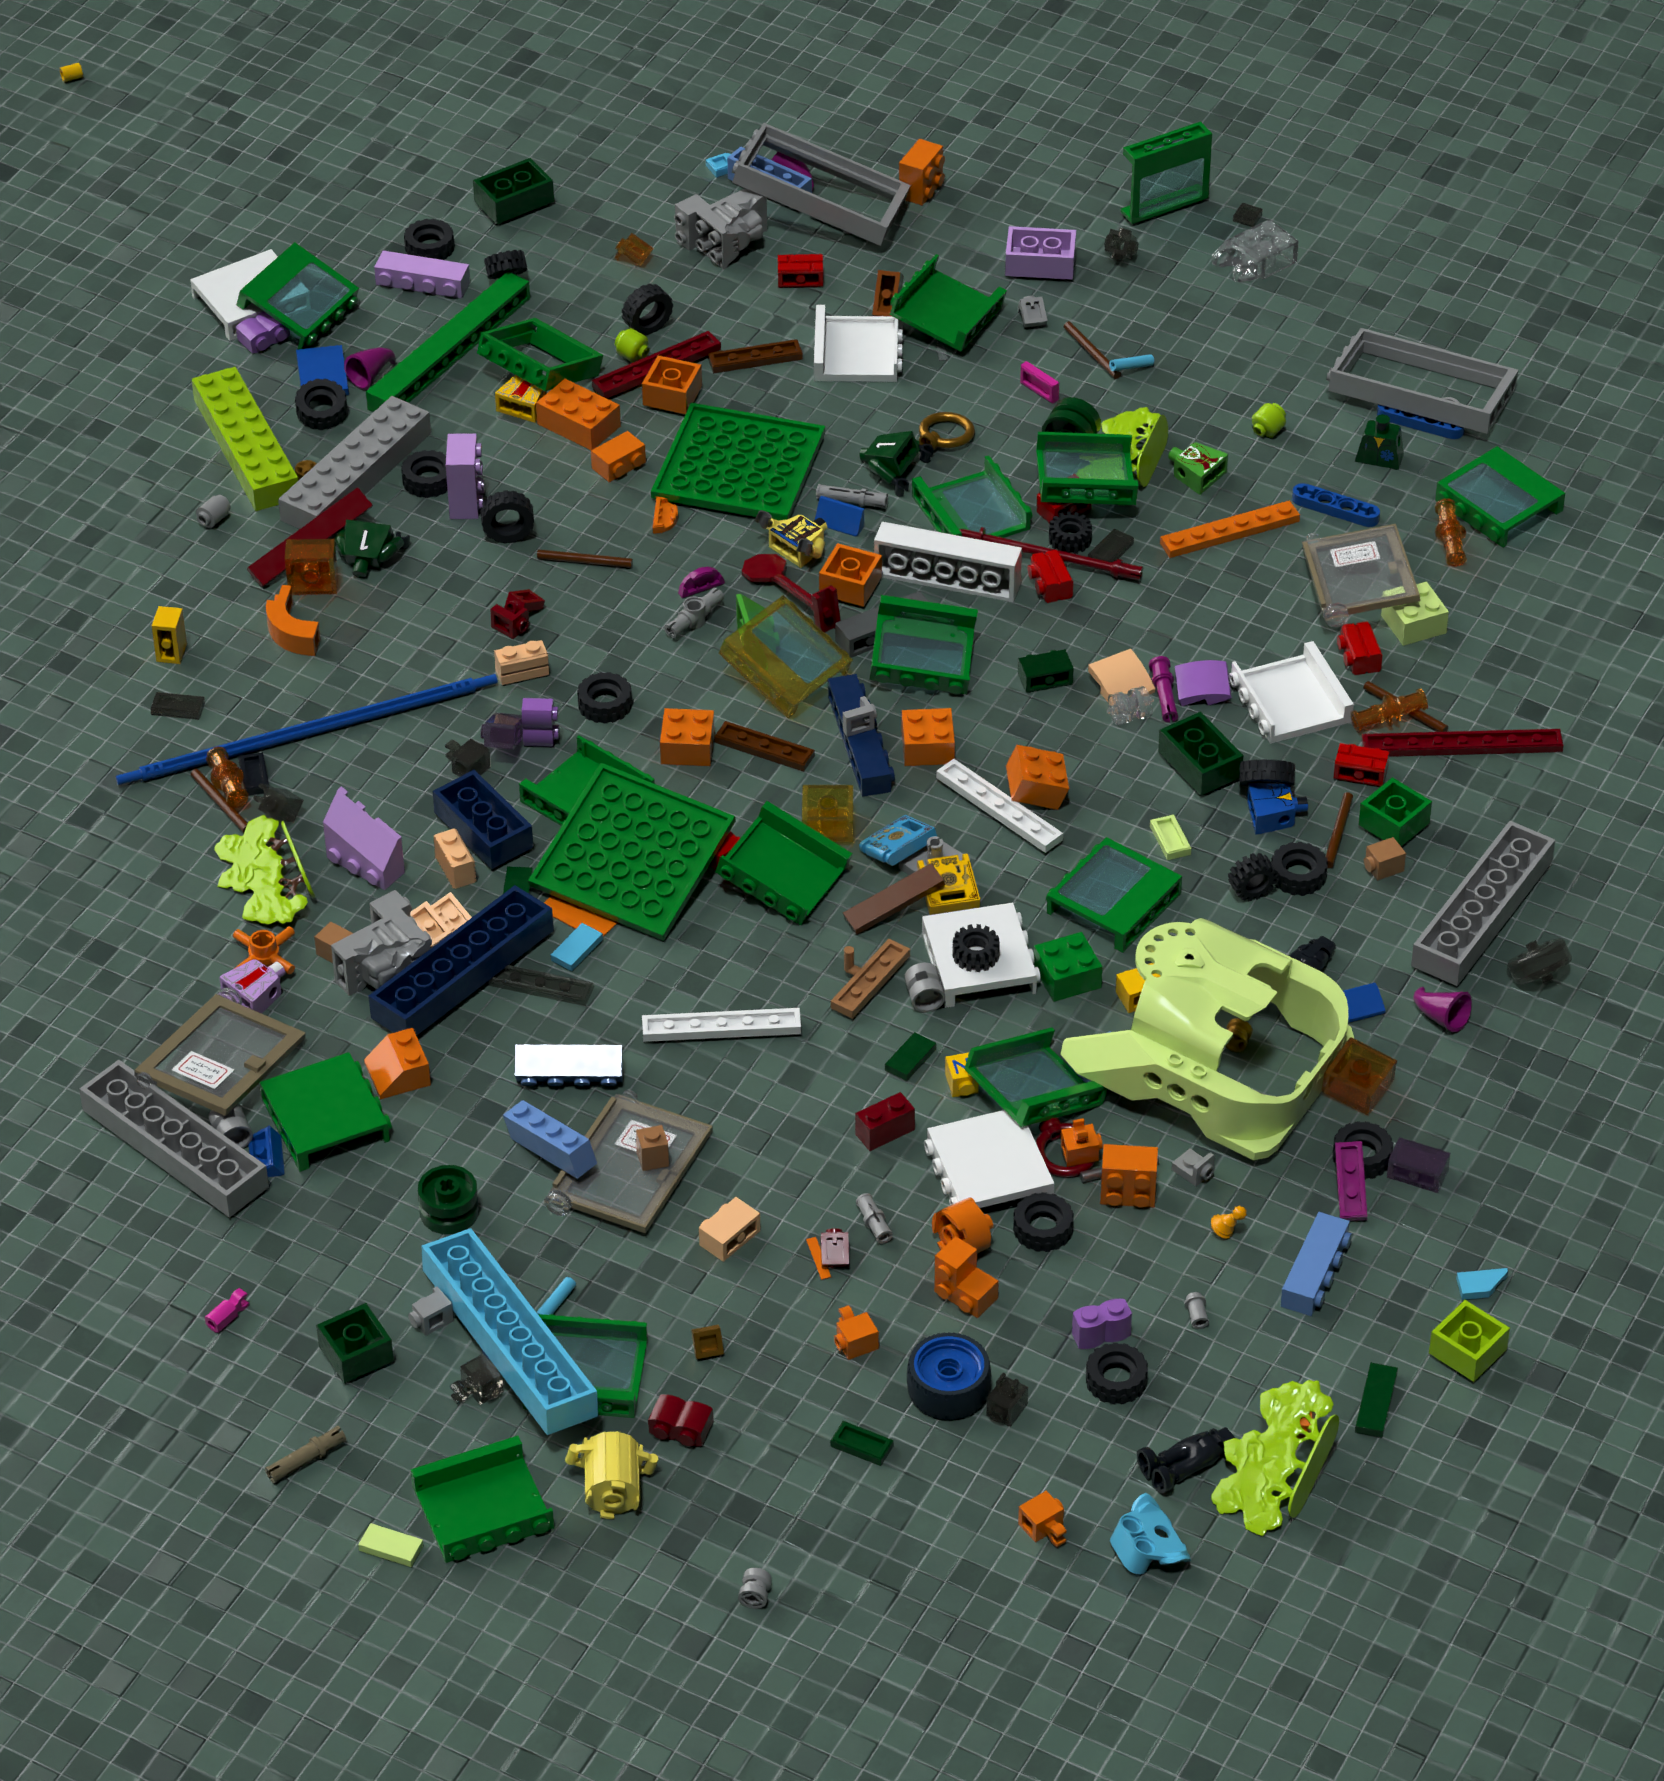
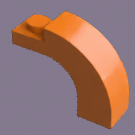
M282 585L279 594L275 595L274 601L267 600L266 602L269 634L275 643L287 651L315 656L320 643L319 622L299 620L290 615L293 606L292 586Z

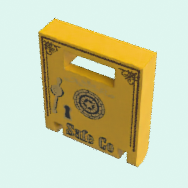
M968 853L962 854L961 861H959L958 855L927 859V865L932 863L945 883V886L925 896L929 915L980 907V897ZM923 860L917 861L918 870L925 867ZM964 893V898L941 901L940 896Z

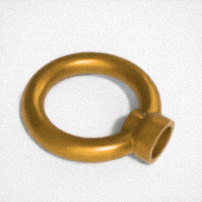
M952 412L934 413L924 418L920 423L919 444H930L934 450L937 447H960L967 444L973 438L975 428L973 423L963 415ZM950 421L962 425L965 428V433L957 438L944 439L940 438L939 434L935 431L930 433L928 428L937 422Z

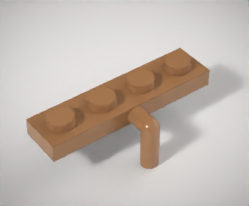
M888 939L860 968L854 965V948L852 946L845 947L844 970L853 975V977L831 1000V1009L853 1019L910 957V948Z

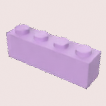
M382 251L374 266L376 285L462 299L470 284L469 264Z

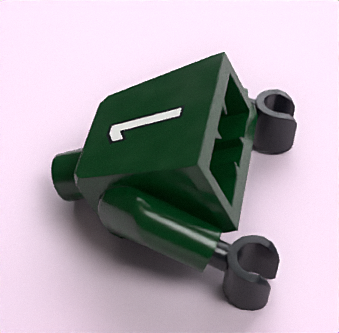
M912 431L877 436L869 448H861L859 457L862 462H867L873 474H877L888 484L892 483L895 485V495L903 497L904 490L908 491L909 482L905 478L897 479L896 476H901L918 452H920L919 459L921 461L930 462L934 449L930 444L920 445V441L915 439Z
M346 519L345 529L338 532L335 542L340 554L346 558L347 564L354 566L352 574L359 578H365L368 568L379 569L382 567L383 562L387 561L399 549H407L410 545V535L401 537V532H396V537L394 538L391 525Z

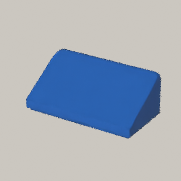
M820 496L815 520L822 518L826 522L827 528L858 536L864 528V508Z
M1376 983L1343 991L1348 1004V1023L1386 1012Z
M269 1125L253 1134L252 1140L248 1144L249 1154L266 1165L268 1177H276L285 1173L281 1135Z

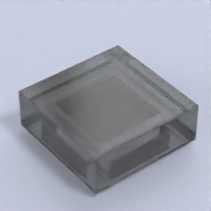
M1242 203L1233 215V222L1254 227L1261 218L1263 209Z

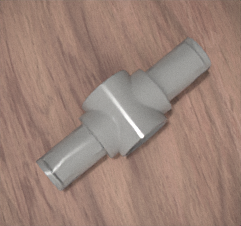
M713 588L704 597L693 596L685 599L683 610L678 613L677 618L665 625L666 634L675 638L687 628L698 629L703 627L706 621L705 616L711 612L715 605L724 600L723 592Z

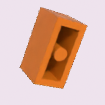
M629 431L591 450L592 469L608 482L646 463L645 444Z

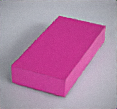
M1027 361L1021 364L1020 383L1052 404L1059 400V382Z

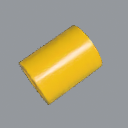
M79 63L59 68L63 82L83 77L82 68Z

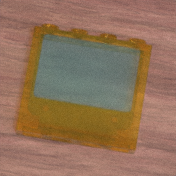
M784 595L724 639L719 654L788 719L795 714L799 703L825 684L828 678L834 677L839 672L842 675L847 674L853 661L846 651L835 644L828 634L820 630L812 619L805 616Z

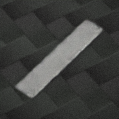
M935 339L939 361L948 360L945 343Z

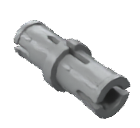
M870 1193L860 1195L856 1199V1205L864 1216L863 1221L865 1225L871 1228L878 1243L883 1244L890 1241L893 1233L885 1222V1214L881 1209H878Z

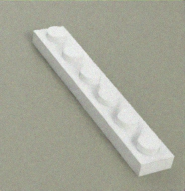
M951 760L936 771V778L1043 852H1048L1063 841V833L1020 803L1012 801L1010 796L957 760Z
M800 1008L642 1015L643 1042L801 1034Z

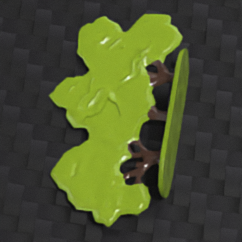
M262 815L248 822L243 836L226 834L215 846L214 850L220 860L233 863L230 869L221 874L217 887H233V890L238 892L251 889L254 892L244 905L242 918L245 920L258 921L268 925L276 921L283 924L292 922L294 914L304 909L308 903L305 896L295 893L300 882H304L311 897L316 898L284 820L281 822V826L286 836L285 839L275 838L274 833L279 826V821ZM271 841L274 843L273 845H270V846H267V845H266V843L271 842ZM289 843L294 856L285 860L276 851L283 844ZM296 861L301 873L293 879L284 878L281 874L282 867ZM287 881V883L284 885H282L280 882ZM291 884L292 886L288 887L290 891L285 896H281L283 888ZM293 894V898L288 900L289 895Z

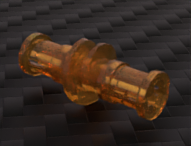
M1442 499L1435 504V512L1439 514V523L1435 528V535L1439 541L1443 542L1447 553L1445 556L1446 563L1450 566H1460L1467 560L1465 551L1462 548V539L1467 534L1466 529L1457 520L1454 500Z
M1421 688L1417 689L1415 693L1399 696L1395 699L1387 694L1383 696L1382 704L1380 705L1376 704L1359 712L1351 711V720L1358 733L1363 728L1374 724L1378 725L1384 721L1391 727L1393 726V718L1401 721V716L1408 715L1410 712L1419 709H1428L1427 698Z
M218 746L210 749L207 752L206 760L213 767L210 778L215 788L222 790L226 794V801L229 806L235 808L243 806L248 800V793L241 785L244 778L243 771L237 767L236 763L228 760V753L225 748Z

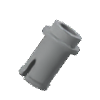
M1199 1292L1188 1294L1184 1304L1185 1308L1189 1310L1191 1324L1195 1329H1202L1209 1324L1205 1310L1206 1299Z

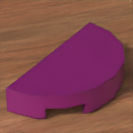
M708 566L701 567L692 571L683 579L679 586L678 594L681 598L725 584V581L717 569Z

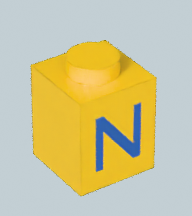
M969 1053L945 1057V1076L952 1097L978 1093V1082L964 1069Z

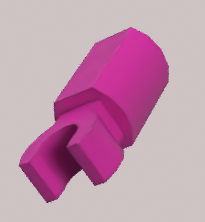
M240 1288L236 1289L228 1301H222L205 1316L206 1325L212 1331L219 1333L238 1316L237 1312L243 1311L248 1307L249 1302L244 1299L248 1296V1293Z

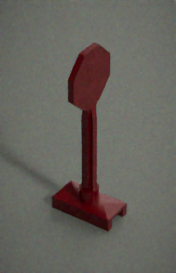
M757 554L744 561L742 575L751 582L774 581L811 607V610L814 612L816 635L820 638H825V632L833 628L835 629V623L841 621L837 589L832 585L811 595L784 576L787 563L786 560L777 554Z

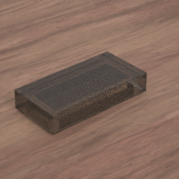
M1113 529L1088 554V557L1108 562L1117 561L1134 544V537Z
M156 692L150 708L151 715L199 720L205 705V698Z

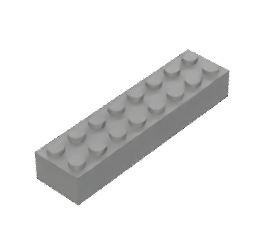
M391 396L278 499L280 520L301 529L357 487L365 495L431 434L430 413Z
M1509 821L1413 944L1411 966L1458 986L1552 863L1555 839Z
M117 1060L79 1088L84 1112L229 1218L269 1187L265 1164L143 1076L134 1072L132 1068L122 1061Z

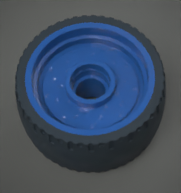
M954 1332L937 1333L923 1339L913 1348L907 1366V1386L913 1404L924 1414L942 1420L961 1419L977 1412L986 1402L991 1385V1366L987 1352L975 1339Z

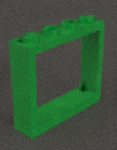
M537 318L482 332L477 354L544 391L552 390L564 379L576 383L599 376L603 354ZM532 343L566 363L549 368L513 347Z

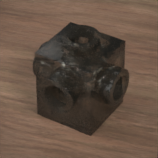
M1119 228L1118 231L1110 229L1105 239L1104 251L1111 255V259L1124 262L1125 258L1132 260V256L1136 255L1139 243L1137 238L1132 235L1131 230Z

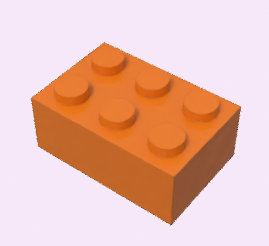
M567 379L562 380L536 402L538 425L589 450L595 449L621 427L619 404Z

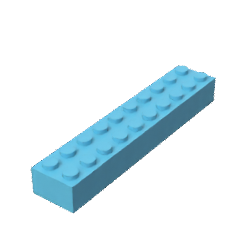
M471 1228L421 1246L424 1273L435 1287L438 1286L451 1301L454 1313L547 1435L598 1417L597 1390Z

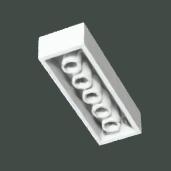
M887 522L881 523L874 539V553L882 555V578L1008 602H1014L1021 585V547Z

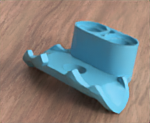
M1148 1493L1140 1495L1134 1501L1131 1512L1124 1514L1120 1518L1110 1538L1111 1545L1127 1570L1134 1574H1144L1152 1560H1158L1160 1564L1191 1561L1186 1545L1181 1542L1170 1519ZM1155 1529L1163 1530L1167 1533L1168 1537H1160L1155 1533Z

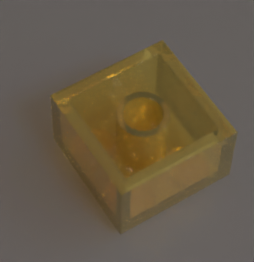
M803 785L802 822L833 842H853V785Z

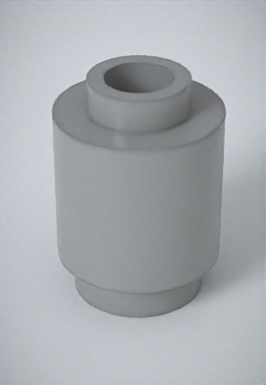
M223 495L212 496L196 510L198 522L202 526L212 528L228 515L231 508L230 502Z

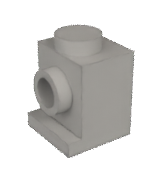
M438 1286L433 1288L431 1295L413 1303V1312L408 1314L412 1326L419 1328L425 1336L454 1321L452 1303Z

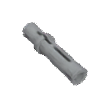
M818 484L816 489V499H819L820 496H825L844 503L859 504L860 507L876 506L886 508L888 504V493L872 492L866 488L858 490Z

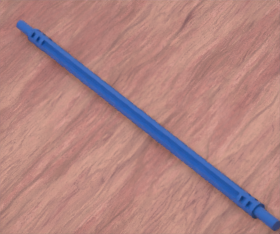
M492 674L474 680L472 678L460 680L140 766L139 770L115 776L117 785H122L140 779L146 781L473 693L475 689L497 684V676Z

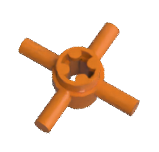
M288 926L276 936L268 930H259L249 936L240 929H237L233 933V938L248 947L249 957L235 968L255 959L266 967L279 962L284 967L286 973L292 974L295 966L279 956V946L295 935L294 929Z

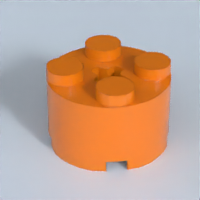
M969 1197L933 1215L932 1230L934 1234L937 1232L941 1241L937 1242L940 1249L945 1247L955 1236L976 1248L977 1253L991 1246L990 1230L993 1229V1221L988 1214L982 1212L973 1198Z

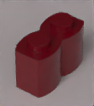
M662 1394L659 1396L648 1419L649 1433L662 1440L676 1439L685 1446H702L714 1421L713 1408L700 1402H686L679 1397Z

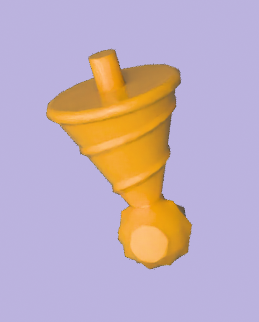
M1242 1206L1234 1208L1233 1213L1214 1215L1211 1218L1213 1231L1221 1238H1230L1237 1220L1245 1219L1247 1210Z

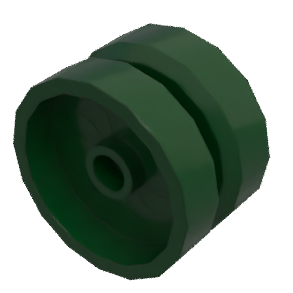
M1066 397L1057 402L1043 424L1042 432L1098 434L1101 429V419L1096 409L1088 402L1075 397ZM1059 454L1060 456H1064L1067 458H1078L1082 456Z
M441 1165L430 1169L422 1175L418 1182L420 1218L424 1226L436 1233L456 1234L467 1230L475 1223L479 1216L477 1181L471 1172L456 1165Z

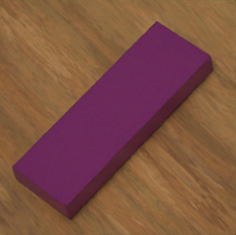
M1362 1141L1335 1143L1340 1218L1348 1221L1367 1220Z

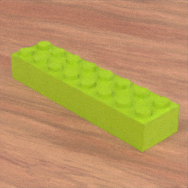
M226 368L192 378L194 401L254 510L259 511L279 505L278 499L298 482V476L237 368Z

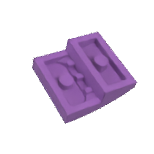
M1205 660L1175 666L1178 698L1182 706L1204 699L1209 706L1232 698L1226 661Z

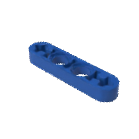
M1378 404L1377 416L1381 414L1390 417L1391 423L1449 439H1459L1464 435V427ZM1408 414H1409V415H1414L1415 417H1411V418H1410V417H1406V416H1404V415H1408ZM1426 421H1436L1437 423L1432 424Z
M1305 483L1297 484L1293 487L1292 500L1298 506L1365 527H1373L1379 523L1380 509L1373 504ZM1328 500L1330 503H1321L1320 501ZM1342 507H1350L1352 510H1343Z

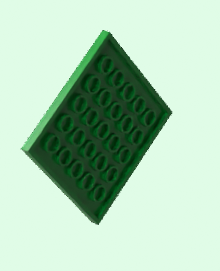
M690 403L651 489V498L656 499L657 496L664 497L669 502L756 517L758 512L763 510L771 514L772 518L777 521L787 520L792 514L826 433L825 426Z
M600 763L528 879V883L533 888L664 941L735 824L736 819L734 815Z

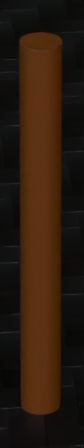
M1070 321L1064 324V329L1114 379H1118L1121 376L1120 371H1111L1110 361Z
M540 549L537 551V559L632 568L633 565L632 558Z
M1370 681L1364 684L1363 689L1436 731L1447 732L1448 725Z
M194 769L191 772V777L244 833L248 824L247 821L199 769Z
M1349 792L1343 794L1325 856L1328 860L1327 868L1329 869L1334 865L1353 800V795Z

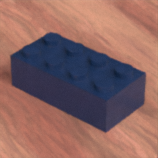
M475 770L432 791L434 813L450 829H457L462 840L491 869L533 848L532 825Z

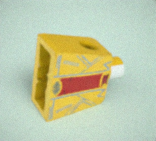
M514 375L495 392L496 411L536 423V402L546 395L547 391Z

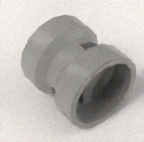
M749 1568L744 1572L743 1586L740 1588L738 1600L746 1607L753 1609L762 1608L767 1603V1591L771 1587L772 1576L761 1568Z

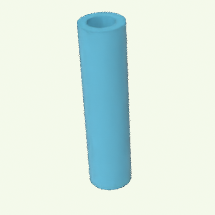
M1149 354L1114 359L1110 361L1109 366L1111 371L1153 366L1154 357Z
M565 1277L536 1313L543 1315L553 1314L576 1287V1282L570 1277Z

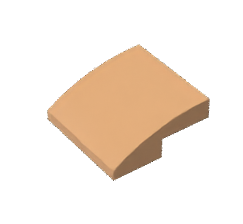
M1132 649L1088 664V672L1101 686L1100 694L1112 708L1155 692V687L1149 674Z
M451 892L431 906L426 901L410 912L417 926L430 935L432 940L431 948L472 918Z

